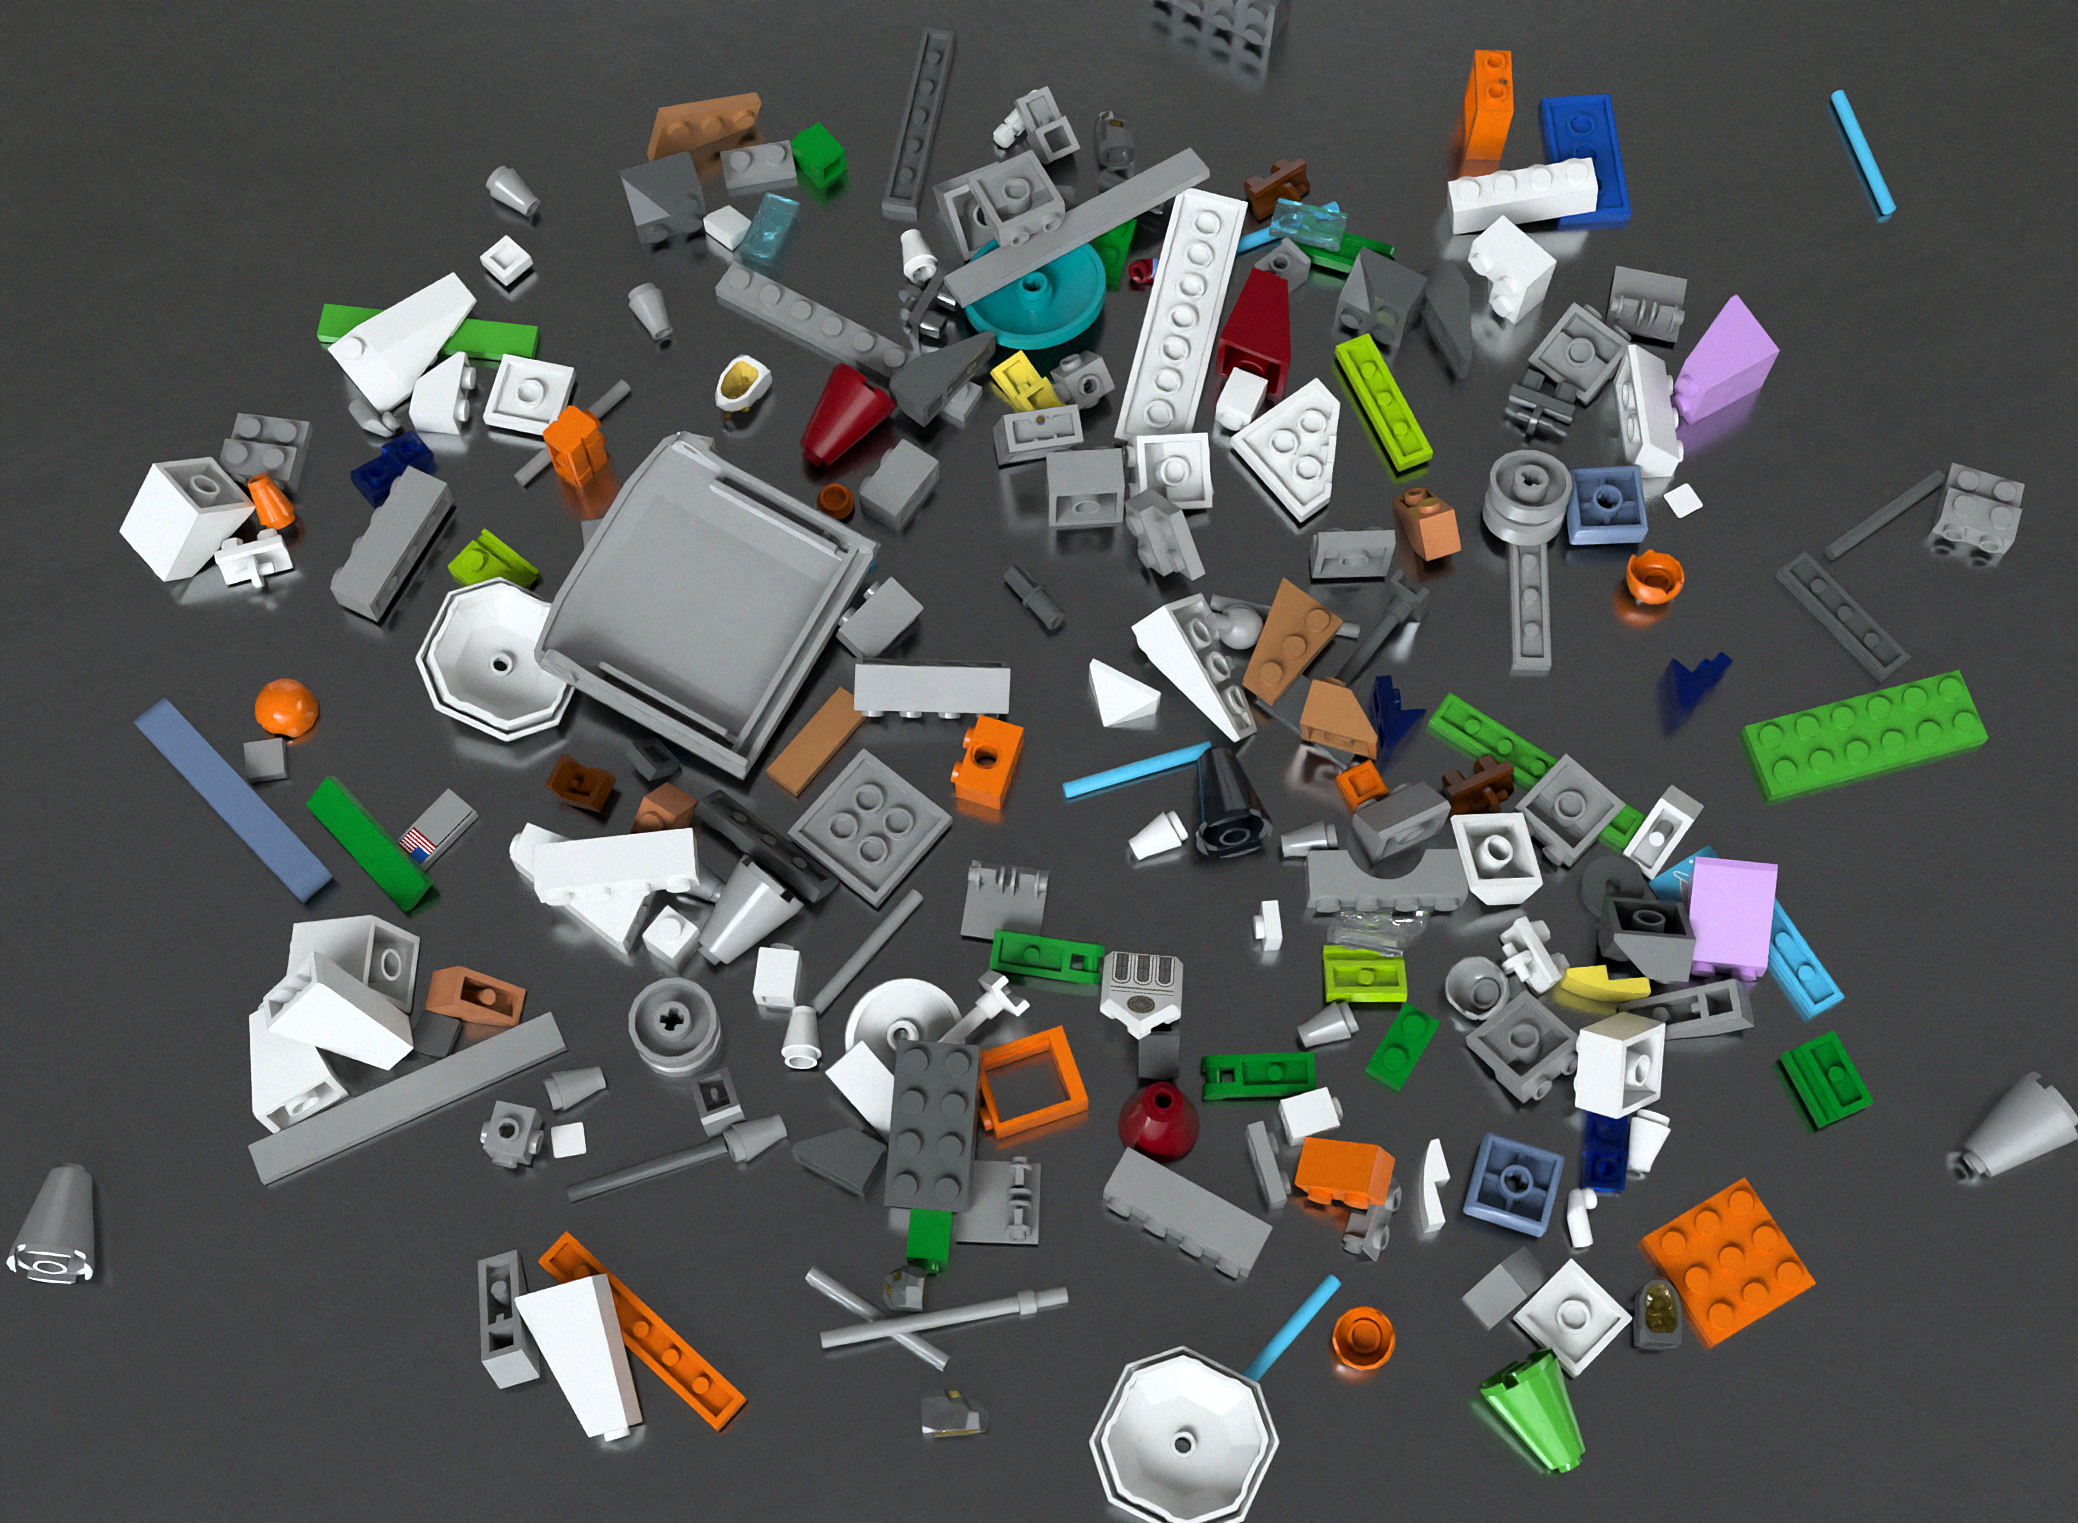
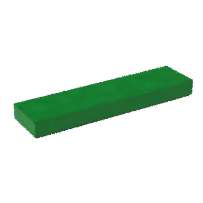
M327 776L306 803V806L403 911H412L434 882L336 776Z

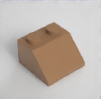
M1323 677L1322 681L1313 679L1300 720L1302 739L1376 760L1378 756V736L1352 690L1345 688L1346 684L1338 679Z

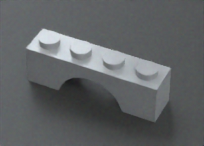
M1426 849L1419 865L1409 874L1396 879H1379L1366 874L1356 866L1347 850L1307 851L1304 862L1306 908H1316L1319 912H1335L1340 910V907H1356V910L1360 912H1373L1378 910L1379 907H1395L1397 911L1408 912L1417 910L1419 906H1434L1435 910L1451 911L1457 909L1458 906H1463L1468 896V881L1459 849Z

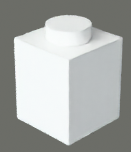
M1234 367L1218 399L1215 420L1224 427L1234 431L1242 430L1254 422L1265 400L1268 380Z
M668 905L642 934L647 949L677 972L682 969L702 945L697 939L700 935L699 929Z
M780 943L771 944L770 948H759L753 995L757 1004L796 1007L802 969V959L799 951L794 950L790 945Z
M1327 1087L1280 1100L1277 1109L1290 1148L1304 1144L1305 1137L1322 1139L1336 1135L1340 1126L1339 1121L1343 1120L1340 1103L1337 1097H1330Z

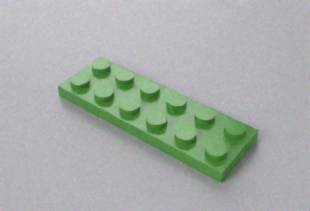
M1960 670L1747 725L1741 731L1768 801L1984 744L1988 739V735Z

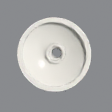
M914 978L892 979L869 990L854 1006L846 1025L845 1050L848 1052L856 1043L862 1040L892 1075L895 1076L897 1041L894 1039V1032L898 1028L906 1029V1037L903 1040L937 1042L962 1020V1016L953 1000L935 985ZM963 1039L959 1044H965V1039Z

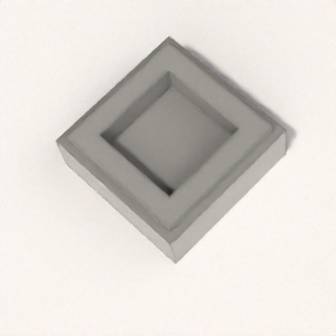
M283 738L243 743L245 775L249 784L288 778L286 743Z

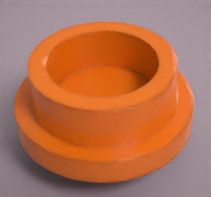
M829 484L817 496L818 510L837 520L847 517L853 510V495L848 488L841 484Z

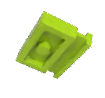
M485 528L481 531L482 535L476 541L472 540L447 566L450 573L467 586L502 577L530 590V586L536 580L539 581L542 578L538 569Z
M1323 945L1322 958L1324 960L1326 1002H1406L1408 991L1403 960V945Z

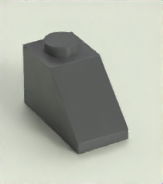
M1179 1019L1169 1024L1163 1022L1151 1028L1150 1034L1139 1040L1137 1039L1138 1078H1149L1156 1081L1167 1078H1179L1180 1027Z
M852 1127L844 1128L796 1142L791 1148L793 1158L796 1161L863 1197L867 1194L888 1156L887 1146L882 1144L884 1138L863 1127L861 1132Z

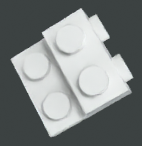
M1208 433L1145 435L1128 439V445H1124L1122 449L1123 466L1130 468L1131 483L1125 484V501L1151 488L1182 510L1212 508Z

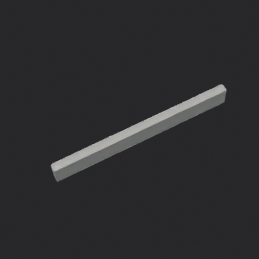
M1189 147L1065 213L1066 219L1062 220L1060 227L1050 233H1045L1043 230L1029 235L1027 242L1019 247H1011L1010 244L1002 248L999 247L944 276V284L960 306L964 308L1210 178L1209 168Z
M550 1011L248 1145L260 1180L266 1185L568 1049Z

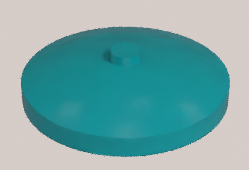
M996 239L984 245L972 257L969 263L999 248L1000 246ZM1085 243L964 307L965 313L970 323L980 334L988 330L995 334V343L1023 350L1057 346L1081 334L1095 321L1101 312L1107 293L1105 269L1095 249L1089 243Z

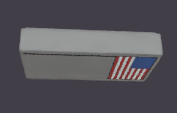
M448 788L396 842L425 872L479 816L474 809Z

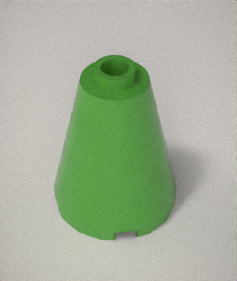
M1546 1347L1530 1353L1531 1360L1518 1363L1516 1360L1498 1370L1482 1383L1483 1387H1479V1390L1483 1397L1549 1470L1558 1468L1560 1473H1564L1582 1463L1583 1460L1580 1455L1585 1452L1586 1448L1558 1357L1552 1347Z

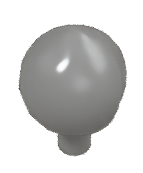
M1243 604L1229 606L1221 614L1212 612L1206 619L1208 627L1218 630L1219 637L1225 645L1237 650L1254 646L1258 642L1264 627L1262 618L1257 612Z

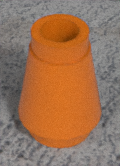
M267 473L258 474L247 481L261 525H266L268 529L275 528L279 530L295 520L296 516L293 513L295 507Z

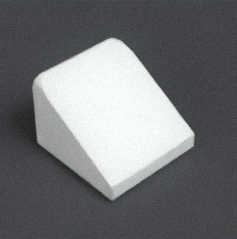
M730 205L708 214L703 219L705 231L731 251L756 228L753 222Z

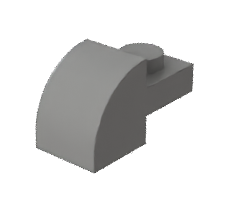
M1048 86L1021 97L1014 102L1028 133L1026 137L1027 142L1043 164L1047 165L1081 149L1067 117L1061 116Z

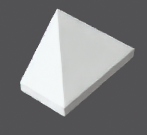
M1094 658L1089 665V681L1104 727L1157 712L1160 706L1161 692Z

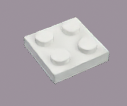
M504 354L483 415L485 424L543 436L542 432L553 421L558 422V416L566 409L576 378L575 369L573 367Z
M1572 1258L1513 1317L1542 1348H1553L1560 1366L1573 1379L1633 1319Z

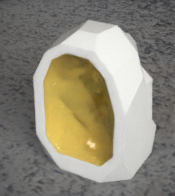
M739 355L731 361L720 376L715 393L716 406L731 412L741 410L744 407H750L757 399L763 396L771 385V371L750 356Z

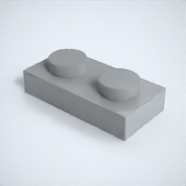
M790 140L720 152L727 189L796 177Z
M1263 1121L1248 1124L1245 1138L1267 1209L1272 1211L1283 1208L1287 1201L1286 1194L1291 1193V1187L1286 1171L1284 1169L1278 1170L1274 1155L1279 1154L1276 1137L1273 1131L1266 1132Z

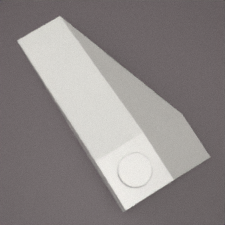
M453 272L356 326L330 346L328 350L383 416L386 411H391L413 394L415 381L422 376L429 365H433L438 358V351L448 337L454 335L477 300Z
M1202 593L1166 604L1133 625L1131 628L1137 637V643L1141 650L1147 654L1149 660L1233 742H1237L1258 731L1244 691L1239 686L1234 685L1231 670L1235 668L1231 656L1224 657L1218 641L1220 639L1218 630L1208 627L1206 623L1207 616L1212 611Z

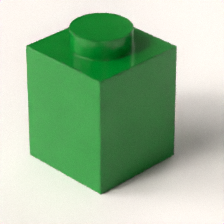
M817 122L809 129L801 130L791 141L794 162L819 188H822L847 170L845 149L820 122Z
M911 1208L906 1251L908 1265L927 1268L928 1273H938L939 1267L949 1268L953 1227L952 1211Z

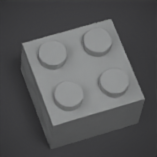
M1098 446L1092 450L1082 451L1062 448L1046 453V497L1049 527L1123 522L1125 483L1121 448L1112 449L1108 446Z

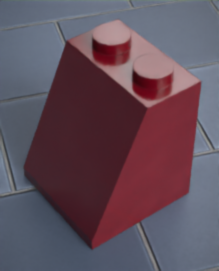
M1253 267L1219 338L1215 374L1229 379L1233 368H1239L1267 379L1266 394L1283 400L1291 362L1288 280L1281 278L1273 271H1263Z

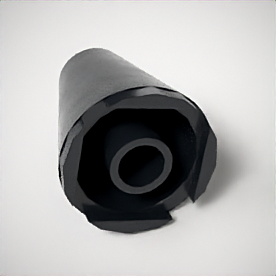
M1221 746L1210 747L1197 760L1195 841L1197 848L1206 855H1208L1207 850L1218 851L1219 858L1241 856L1255 851L1262 846L1260 840L1266 834L1269 839L1273 835L1271 818L1235 753Z

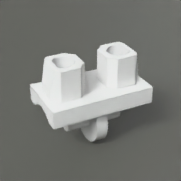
M275 528L260 531L257 535L258 541L246 544L237 537L223 540L222 549L215 551L214 557L227 585L251 579L255 588L264 587V575L293 568V561L282 535H278Z
M1524 916L1517 919L1510 929L1499 936L1504 944L1502 949L1508 958L1500 966L1501 970L1505 975L1516 971L1521 982L1526 981L1535 997L1545 994L1562 978L1566 968H1570V964L1564 954L1558 952L1549 956L1543 946L1550 940V931L1543 920L1529 922L1527 917Z

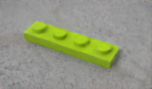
M1367 333L1336 345L1335 355L1398 472L1432 459L1433 450L1370 334Z

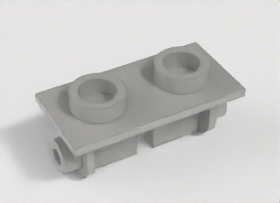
M1393 1175L1391 1176L1385 1206L1369 1204L1368 1208L1365 1209L1367 1210L1366 1216L1351 1213L1343 1240L1346 1242L1345 1250L1360 1254L1361 1249H1363L1373 1261L1377 1262L1380 1250L1386 1248L1390 1236L1388 1224L1392 1212L1397 1211L1402 1197L1401 1185Z

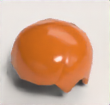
M1648 549L1639 557H1636L1634 554L1630 556L1625 579L1633 596L1641 602L1654 605L1665 603L1676 597L1682 591L1685 574L1680 562L1671 555Z
M280 678L266 684L255 699L254 716L257 722L262 725V728L273 735L284 734L292 738L299 737L312 728L319 715L316 697L305 685L293 679Z
M1364 1305L1348 1309L1337 1319L1332 1342L1339 1359L1344 1364L1360 1371L1377 1369L1389 1361L1395 1350L1396 1334L1387 1315L1381 1310Z

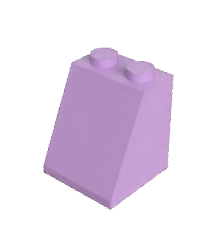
M1737 294L1729 299L1686 359L1673 387V394L1670 397L1671 405L1677 408L1678 415L1683 416L1689 425L1762 387L1780 352Z
M1695 856L1688 877L1686 911L1696 938L1691 974L1710 977L1714 976L1715 972L1730 973L1733 979L1741 981L1756 980V976L1763 977L1768 963L1778 864Z

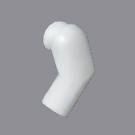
M1576 1187L1568 1195L1567 1223L1573 1247H1584L1593 1244L1586 1209H1593L1597 1205L1596 1193L1591 1187L1583 1189Z

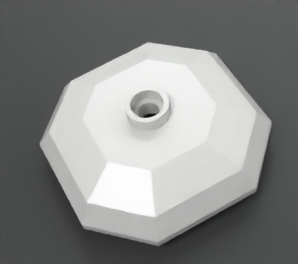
M496 577L448 592L415 658L434 708L506 742L557 726L575 687L542 670L534 659V649L553 601L502 577ZM502 661L506 664L507 669L505 671H498L494 668L493 663Z
M1183 1345L1126 1364L1089 1440L1108 1502L1149 1523L1243 1522L1280 1443L1260 1384ZM1179 1438H1186L1191 1444L1190 1451L1187 1453L1178 1452L1175 1448V1441Z

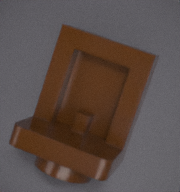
M561 754L546 782V787L565 804L600 812L617 778L609 771L580 765L570 755Z

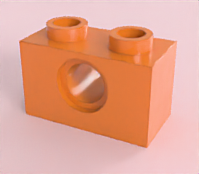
M979 715L976 726H969L963 742V748L967 749L964 760H957L952 772L951 782L955 783L956 797L1001 810L1024 743L1023 727ZM983 756H990L996 762L991 766L984 767L979 765L977 760Z

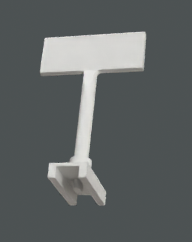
M989 969L978 979L986 993L975 1002L977 1006L937 1042L959 1044L987 1018L989 1020L993 1019L1001 1010L1004 1009L1019 1016L1030 1005L1025 999L1011 993V990L1005 985L1009 981L1004 975ZM860 1040L827 1069L825 1073L889 1145L894 1076L869 1047Z

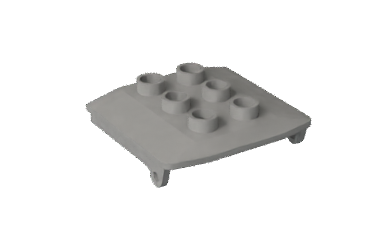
M682 431L679 435L672 434L659 443L625 482L556 594L535 646L534 659L542 670L737 778L744 780L797 695L837 627L839 619L850 605L880 550L881 543L713 453L710 446L698 436L687 431Z

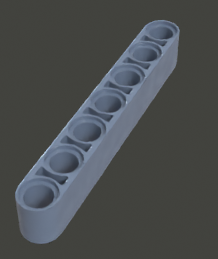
M164 696L133 721L155 747L302 903H305L334 878L318 858Z

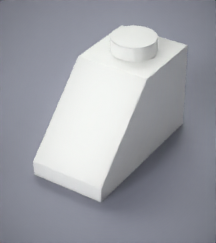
M1671 784L1620 857L1631 861L1642 874L1653 880L1704 806Z

